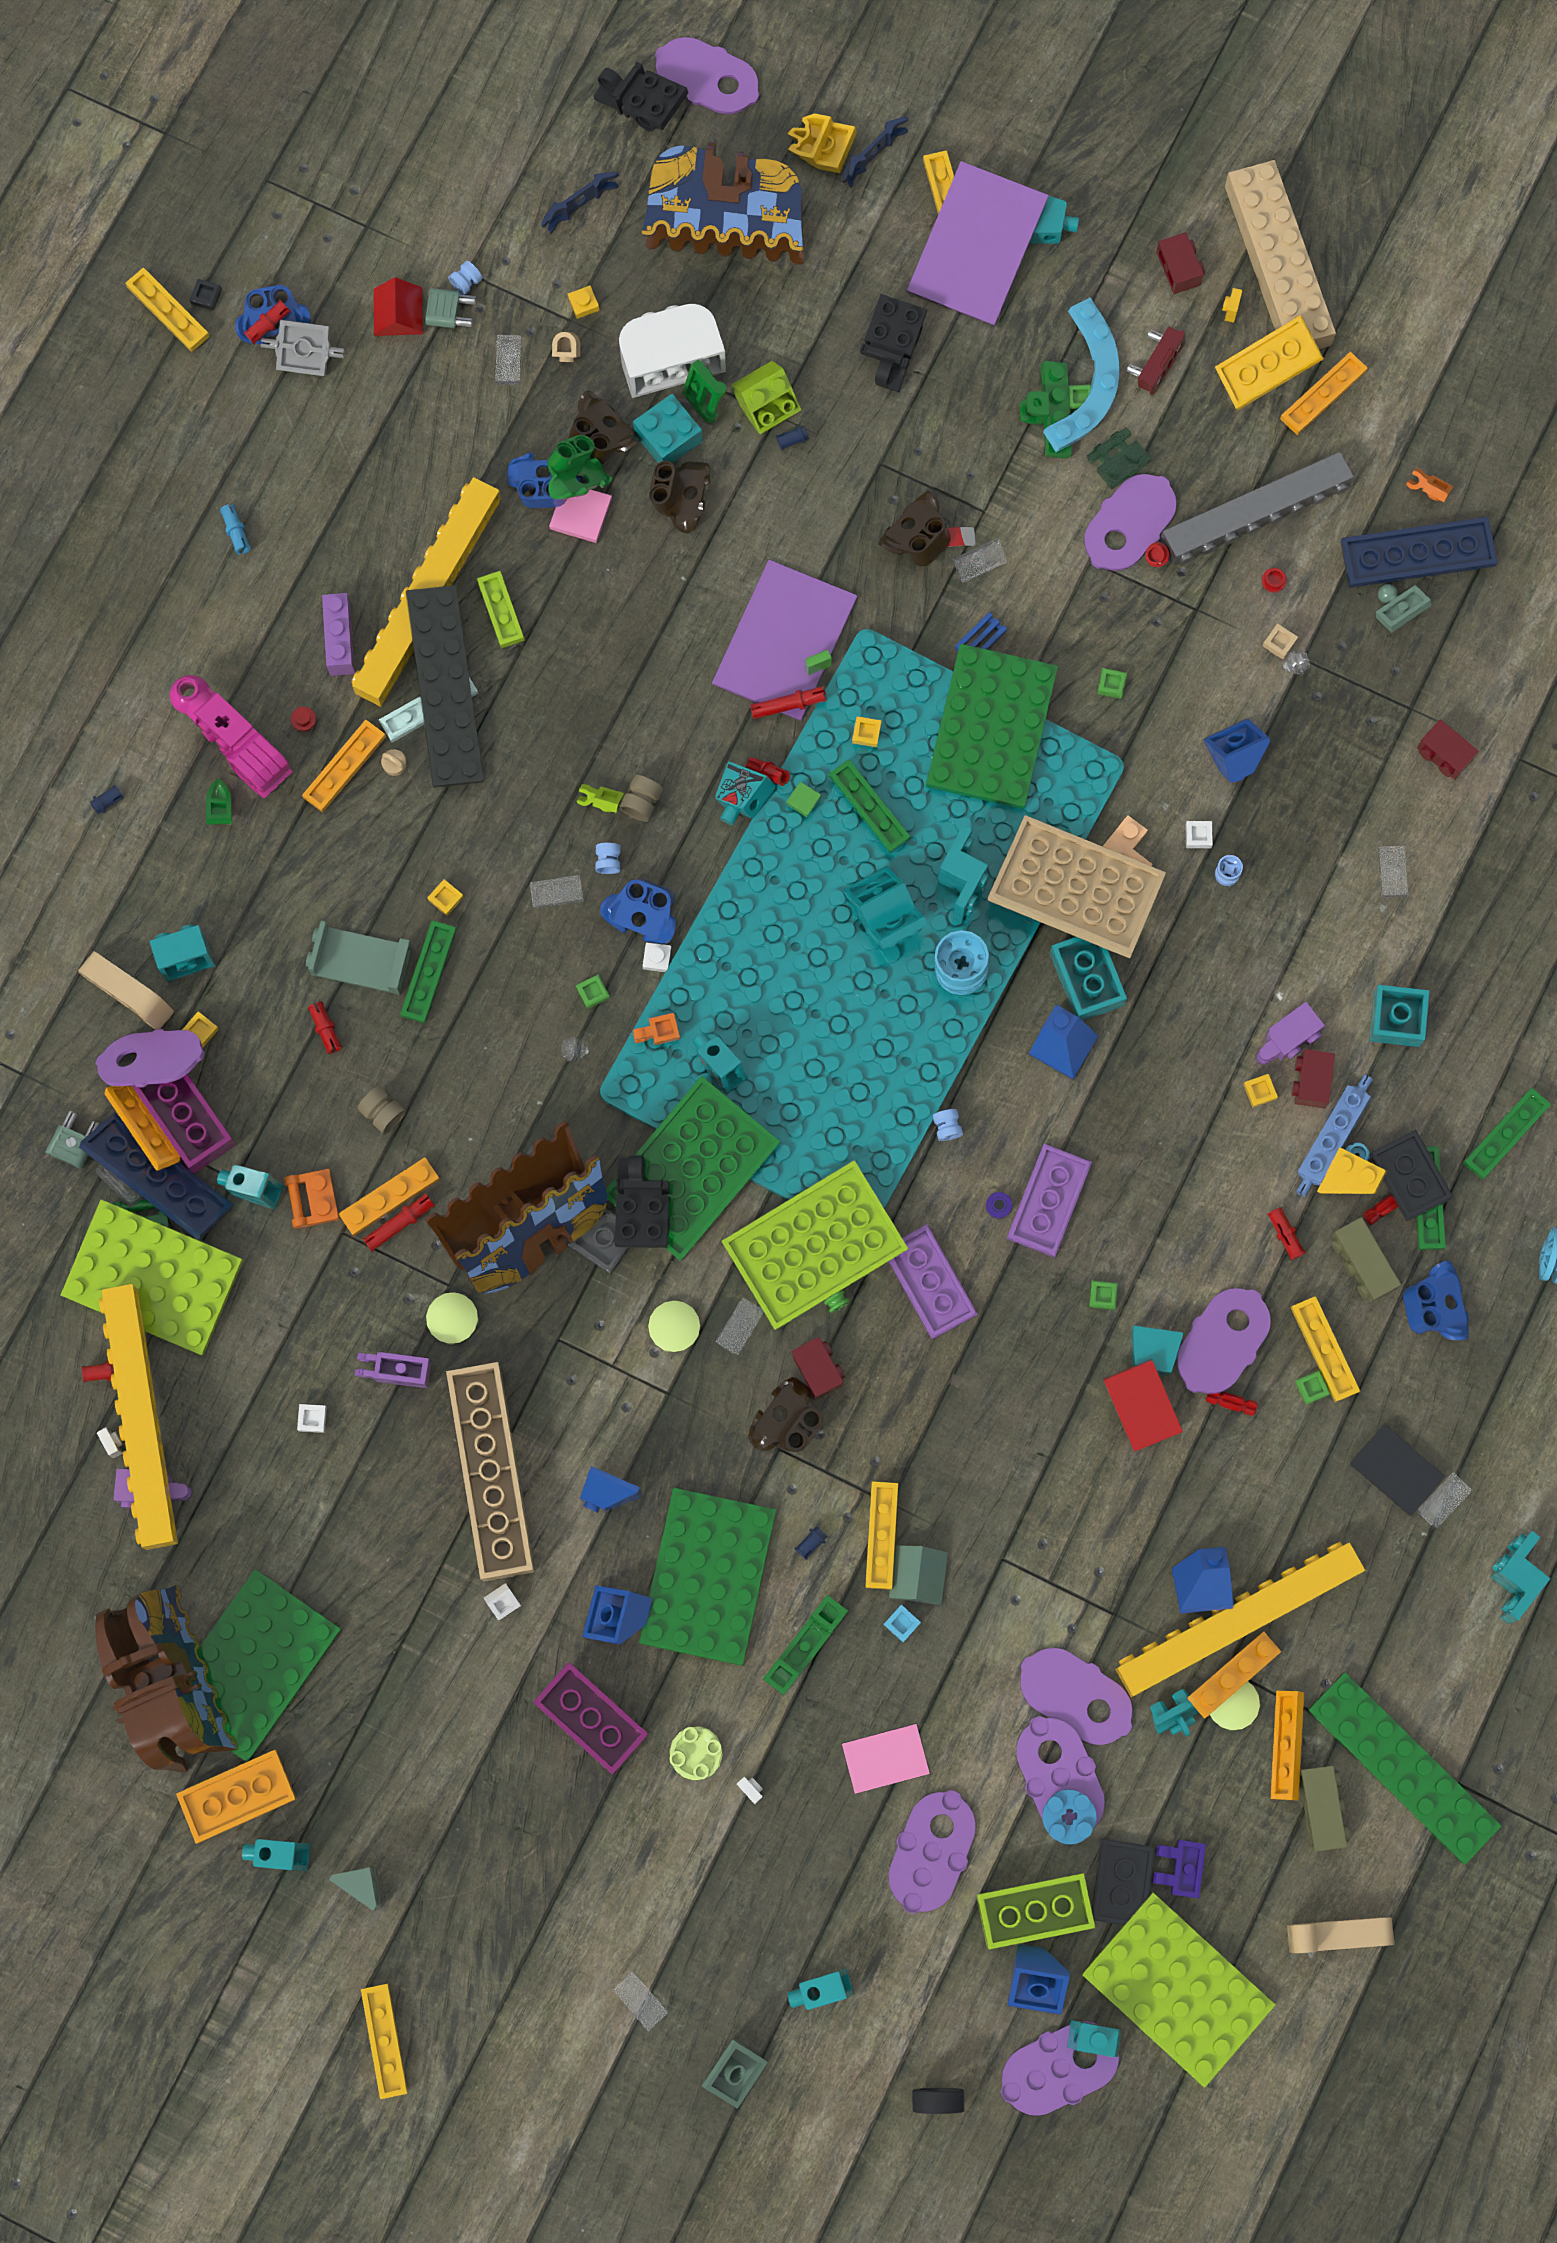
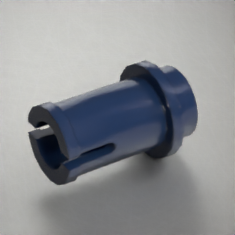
M795 425V429L776 435L781 450L799 442L803 444L805 440L809 439L804 425Z
M114 785L100 796L92 797L93 800L90 801V804L97 814H104L107 808L124 799V797Z
M817 1526L813 1530L810 1528V1533L794 1548L805 1560H808L809 1556L821 1543H826L824 1540L828 1536Z

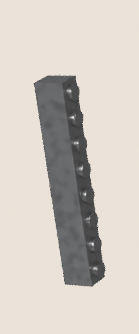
M1341 452L1336 453L1164 530L1160 541L1169 548L1170 560L1173 566L1179 563L1182 565L1187 564L1201 553L1206 555L1216 550L1217 546L1223 543L1229 545L1237 541L1239 536L1248 533V535L1256 533L1263 525L1268 523L1270 525L1276 524L1284 518L1283 516L1290 513L1296 515L1312 503L1318 505L1324 502L1332 494L1340 495L1349 490L1354 476Z

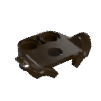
M585 391L581 395L578 402L579 414L573 421L568 439L577 435L589 437L595 446L590 455L592 459L597 458L602 465L606 461L609 452L614 450L616 452L627 451L641 441L631 425L626 424L615 413L612 406L591 391ZM611 419L615 422L616 426L613 428L606 427L603 424V420Z
M662 461L655 466L649 491L650 501L660 514L670 517L673 525L681 532H692L705 508L706 502L702 500L705 486L710 484L709 463L685 462L681 467L675 468L671 462ZM671 474L669 478L664 479L666 475ZM690 488H695L698 491L697 496L691 500L686 499L685 492ZM662 497H666L664 501L659 502Z
M927 491L903 510L901 517L891 527L889 526L886 529L878 545L893 554L903 555L904 552L911 554L914 563L918 566L931 564L951 540L946 523L939 514L940 506L936 496L931 491ZM906 521H915V525L913 528H902L903 524Z
M791 1377L772 1391L771 1395L775 1398L763 1413L759 1410L754 1417L748 1439L754 1447L760 1450L767 1451L778 1447L791 1452L803 1451L824 1422L822 1412L809 1401L811 1396L809 1388L799 1379ZM777 1406H782L786 1409L787 1415L783 1421H776L773 1418L772 1412ZM808 1412H812L815 1415V1422L812 1426H807L804 1421L805 1414ZM792 1433H797L800 1437V1443L797 1447L793 1448L789 1444V1437Z

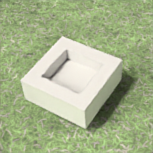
M1186 821V848H1212V821Z
M646 943L643 970L666 972L670 963L671 946Z
M299 1404L297 1430L300 1432L325 1433L327 1407L323 1405Z
M104 1428L97 1432L110 1457L115 1458L123 1454L120 1449L123 1443L116 1431L112 1433L108 1428Z
M506 1583L484 1597L487 1605L498 1620L521 1606Z
M743 1777L737 1783L754 1804L763 1798L760 1794L763 1789L753 1778L748 1781Z

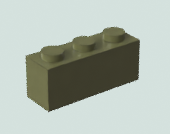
M1362 1217L1340 1228L1331 1235L1333 1249L1337 1254L1341 1253L1346 1261L1344 1267L1351 1277L1354 1276L1359 1284L1357 1286L1358 1292L1364 1300L1368 1299L1369 1303H1372L1401 1286Z
M1334 1766L1300 1770V1787L1311 1852L1347 1847L1346 1842L1350 1841L1348 1826L1343 1825L1342 1814H1345V1805L1343 1798L1338 1796L1337 1787H1341L1339 1772L1334 1771Z

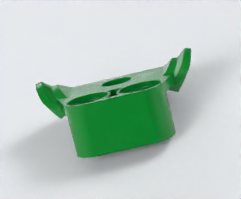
M577 435L556 445L547 461L548 469L552 475L548 487L551 498L567 499L583 496L589 492L588 490L599 486L604 488L612 482L613 477L605 472L600 461L597 458L592 459L590 457L595 446L589 437ZM580 475L585 477L588 481V484L580 483L577 480L576 476Z

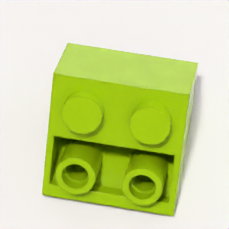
M770 361L731 384L740 407L759 434L764 433L801 411L784 369L774 361Z

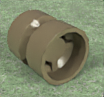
M634 775L628 789L630 793L624 795L619 809L634 819L647 822L654 810L652 803H656L659 800L663 788L657 782L647 777Z
M377 1086L362 1099L357 1109L366 1118L373 1119V1125L382 1134H386L403 1119L406 1110L396 1100L390 1101L391 1096L381 1086Z

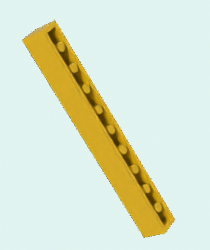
M474 477L470 484L466 483L464 485L460 501L452 506L449 512V520L446 525H441L437 532L438 539L433 546L430 545L424 557L425 561L422 566H418L414 571L413 582L410 587H406L400 597L402 601L397 608L394 607L388 618V625L385 629L382 628L377 635V644L373 650L370 649L364 658L365 664L361 671L358 670L353 676L352 687L355 694L382 707L414 651L406 590L452 586L501 501L498 489Z
M133 1284L102 1290L103 1298H99V1305L102 1314L105 1313L107 1322L103 1324L105 1338L109 1339L110 1349H107L108 1361L114 1367V1374H111L113 1389H117L118 1399L115 1400L117 1415H121L122 1425H119L120 1438L126 1444V1451H123L125 1466H129L130 1477H127L129 1492H133L134 1502L131 1503L133 1518H137L138 1528L135 1529L136 1541L138 1545L141 1544V1547L146 1550L178 1544L138 1288Z
M1341 1542L1327 1548L1329 1554L1321 1558L1316 1554L1304 1561L1306 1566L1299 1570H1296L1294 1566L1282 1572L1281 1576L1283 1579L1275 1583L1272 1579H1269L1258 1585L1260 1591L1253 1595H1250L1249 1591L1234 1598L1236 1604L1233 1605L1232 1609L1212 1610L1211 1612L1214 1616L1204 1620L1201 1616L1188 1623L1190 1629L1181 1633L1177 1629L1166 1635L1167 1641L1158 1646L1155 1641L1142 1648L1144 1654L1136 1658L1131 1654L1120 1660L1121 1666L1115 1670L1130 1697L1139 1694L1364 1572L1365 1569L1350 1542L1344 1546Z

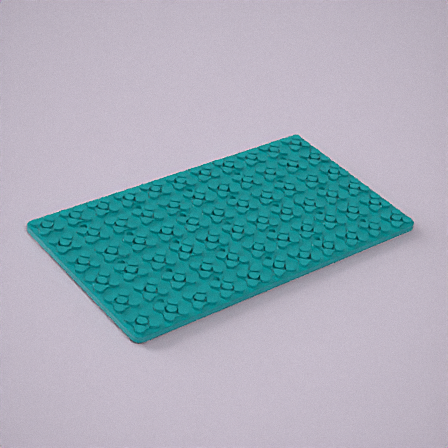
M864 629L860 631L854 638L825 690L826 695L824 696L827 697V701L817 704L781 767L790 773L788 783L780 786L773 782L776 785L775 790L751 820L634 1029L650 1026L649 1018L674 1013L680 1040L654 1045L653 1038L645 1042L635 1043L632 1030L601 1085V1098L606 1104L656 1130L696 1081L703 1076L781 1142L750 1181L786 1200H790L855 1160L885 1209L933 1122V1115L939 1111L1041 924L1037 920L988 901V896L1024 816L1026 815L1086 840L1122 775L1124 765L1121 758L1045 719L1024 809L926 787V782L953 671L874 630ZM856 717L881 720L877 747L852 743ZM848 759L911 836L909 841L891 854L829 778V773ZM799 782L821 794L820 800L808 818L786 805V801ZM964 824L972 828L971 838L974 839L969 855L988 864L986 873L989 874V878L982 895H976L978 897L970 917L965 915L961 922L953 918L955 903L960 893L937 881L940 866ZM888 866L905 883L915 908L925 917L928 925L923 927L917 934L909 935L899 940L895 946L882 949L866 932L855 906L846 898L843 889ZM960 930L969 931L981 937L987 945L989 953V968L986 981L981 988L966 995L952 994L943 989L937 981L935 974V951L937 945L949 933ZM961 964V966L958 967V969L962 970V968L966 967V965ZM702 1033H706L710 1039L718 1036L742 1062L747 1080L728 1095L700 1062L697 1054L698 1048L693 1042Z

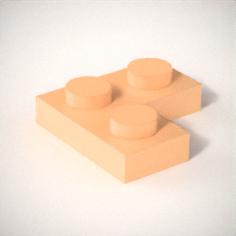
M1127 815L1103 847L1151 867L1153 865L1134 850L1148 830Z

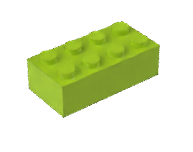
M1084 1873L976 1895L987 1949L1095 1928Z

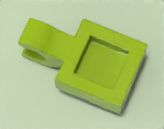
M582 784L579 792L585 793L587 797L579 796L577 803L582 806L593 803L594 807L600 808L602 811L617 813L625 793L602 786L598 790L590 785Z

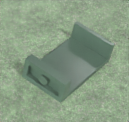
M320 922L319 928H315L312 942L315 943L313 952L309 951L306 959V966L311 975L400 995L412 951L410 940L400 938L398 943L330 928L326 922Z

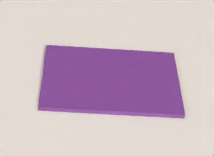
M961 161L907 292L995 326L1049 195Z
M768 560L712 685L756 703L794 694L799 689L806 691L817 688L824 670L808 676L805 669V659L825 650H828L830 655H832L856 602L857 595ZM808 706L803 710L797 708L781 713L802 721Z

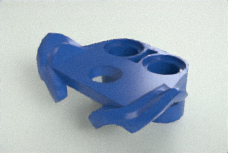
M276 285L250 291L245 298L244 314L236 319L235 330L242 341L253 344L244 334V331L248 330L260 319L259 315L267 313L277 304L275 296L280 291L287 292L288 299L283 304L290 310V313L282 320L311 323L309 310L305 305L296 303L292 292L286 286ZM260 295L263 297L264 303L260 308L252 307L251 301L254 296ZM279 328L273 331L269 330L263 337L278 336ZM262 337L256 342V344L260 345L261 343L269 344L266 342H261Z
M529 452L521 457L514 458L509 463L507 483L509 486L517 487L520 500L527 508H549L562 506L567 499H553L550 497L548 487L549 481L552 478L551 473L547 478H539L536 475L540 467L548 468V460H533L534 454ZM580 475L576 476L579 482L582 479V476ZM528 490L536 491L533 496H524Z
M645 879L631 880L625 885L620 894L608 896L601 904L600 913L607 923L623 933H626L628 928L643 934V941L668 943L672 939L676 928V921L671 915V907L675 902L673 892L666 887ZM636 883L642 885L644 889L641 897H637L633 893V887ZM658 893H663L667 897V903L664 907L656 902ZM636 912H642L646 916V922L641 927L636 926L632 921V917Z
M1451 1261L1437 1264L1431 1269L1428 1278L1404 1290V1305L1408 1323L1413 1332L1423 1334L1430 1330L1437 1331L1450 1340H1465L1469 1338L1468 1312L1465 1311L1463 1305L1462 1285ZM1447 1295L1454 1298L1456 1303L1454 1309H1449L1446 1306L1445 1297Z

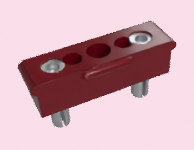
M1168 327L1166 332L1161 334L1151 329L1148 332V337L1159 343L1143 369L1133 364H1129L1127 367V372L1138 376V387L1149 391L1150 395L1156 393L1185 344V332L1183 330L1178 331Z

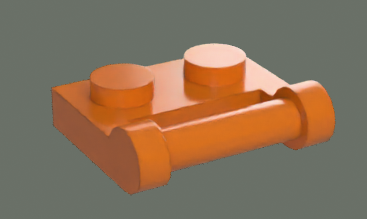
M330 1169L284 1177V1183L288 1187L294 1217L292 1226L294 1229L340 1220ZM301 1184H306L311 1216L304 1217L298 1187Z

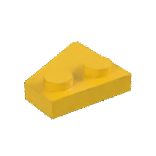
M1339 1147L1317 1192L1322 1194H1376L1387 1170Z

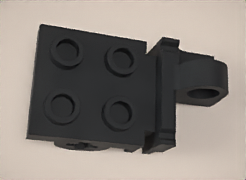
M636 62L624 80L614 70L605 68L598 77L599 88L593 97L594 100L616 109L619 115L624 113L626 118L632 116L643 129L653 131L655 128L661 130L665 128L689 92L687 87L649 70L645 72L642 64Z
M880 294L864 339L865 344L862 343L860 348L862 355L880 360L875 376L876 385L899 393L907 367H909V359H912L913 350L919 341L927 309Z
M630 1155L629 1158H619L618 1178L616 1179V1188L619 1194L616 1197L615 1247L668 1248L670 1197L663 1194L671 1193L669 1181L644 1180L645 1158L643 1155Z

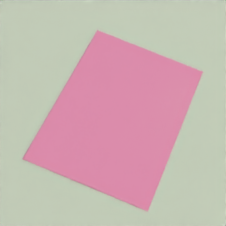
M917 1724L842 1744L855 1794L930 1774Z

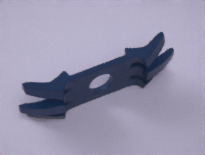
M907 117L886 122L885 130L860 155L851 156L844 170L843 183L848 178V185L852 188L856 176L866 172L865 166L886 145L892 146L897 136L908 132L906 127H898L908 121Z
M606 172L594 174V180L561 203L554 202L544 216L541 226L544 228L549 223L548 231L550 234L553 233L559 222L569 220V214L594 197L599 199L604 191L617 189L619 187L618 184L608 180L618 177L619 173ZM584 195L579 202L575 203L580 196Z

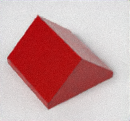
M394 277L374 288V336L423 334L422 287Z

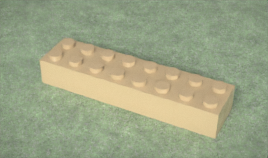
M1275 160L1229 172L1225 189L1274 329L1277 330L1301 315L1318 348L1322 349L1332 346L1336 332Z
M498 1362L446 1371L480 1579L485 1582L534 1573L535 1568L501 1366Z

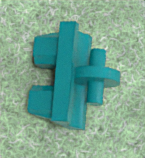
M1184 1689L1172 1695L1176 1707L1168 1710L1163 1701H1159L1150 1707L1154 1728L1158 1735L1168 1729L1172 1735L1180 1731L1185 1737L1191 1735L1188 1727L1196 1723L1193 1716L1199 1712L1187 1699L1189 1694Z

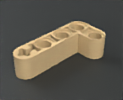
M95 951L92 952L78 970L88 981L132 1010L155 1030L161 1029L175 1012L156 993Z
M1392 1917L1287 1925L1289 1953H1309L1323 1950L1395 1945Z

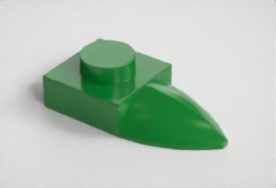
M221 779L215 780L207 792V825L232 824L231 794L227 785Z

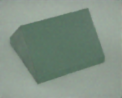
M896 1545L892 1590H890L889 1598L941 1605L948 1552L923 1546Z
M376 1867L334 1874L329 1878L331 1882L373 1911L380 1910L383 1906Z
M733 2037L702 2084V2087L738 2109L768 2062Z

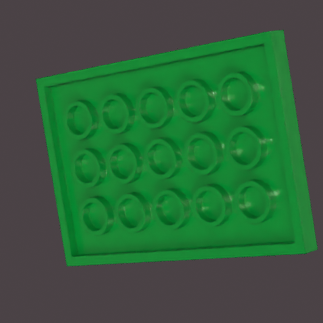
M960 644L926 787L1024 809L1058 666Z
M703 1076L696 1081L635 1154L643 1155L645 1158L644 1180L669 1181L671 1193L663 1194L670 1197V1233L668 1236V1248L666 1249L680 1261L686 1257L781 1143ZM618 1176L606 1189L607 1199L615 1206L616 1197L619 1194L616 1188Z
M673 1488L649 1598H653L646 1625L642 1627L639 1644L743 1666L776 1509Z
M256 1569L197 1650L199 1658L206 1662L209 1673L206 1675L207 1681L217 1690L218 1698L216 1699V1705L226 1714L227 1724L225 1729L228 1734L234 1737L238 1749L232 1752L246 1762L252 1759L342 1630Z

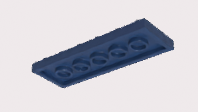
M1488 517L1341 538L1340 541L1349 588L1496 567L1498 563Z
M115 1112L80 1142V1149L197 1240H200L232 1210L233 1204L179 1162L156 1171L123 1120Z

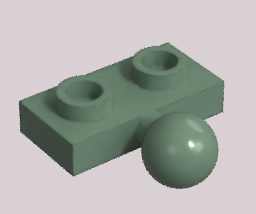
M1384 584L1378 590V598L1386 605L1376 611V618L1392 633L1431 606V599L1416 585L1398 596L1397 588L1394 585Z

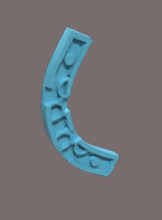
M1091 298L1072 306L1068 311L1083 334L1090 349L1092 360H1094L1095 371L1093 373L1091 389L1087 399L1080 408L1066 418L1046 427L1043 431L1056 452L1079 441L1094 430L1110 409L1118 388L1119 358L1115 340L1109 326Z

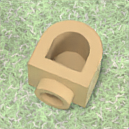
M573 332L558 333L552 342V357H559V362H574V357H580L579 337Z

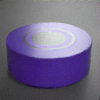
M996 1192L987 1199L986 1210L991 1217L1003 1219L1011 1212L1012 1201L1007 1194Z

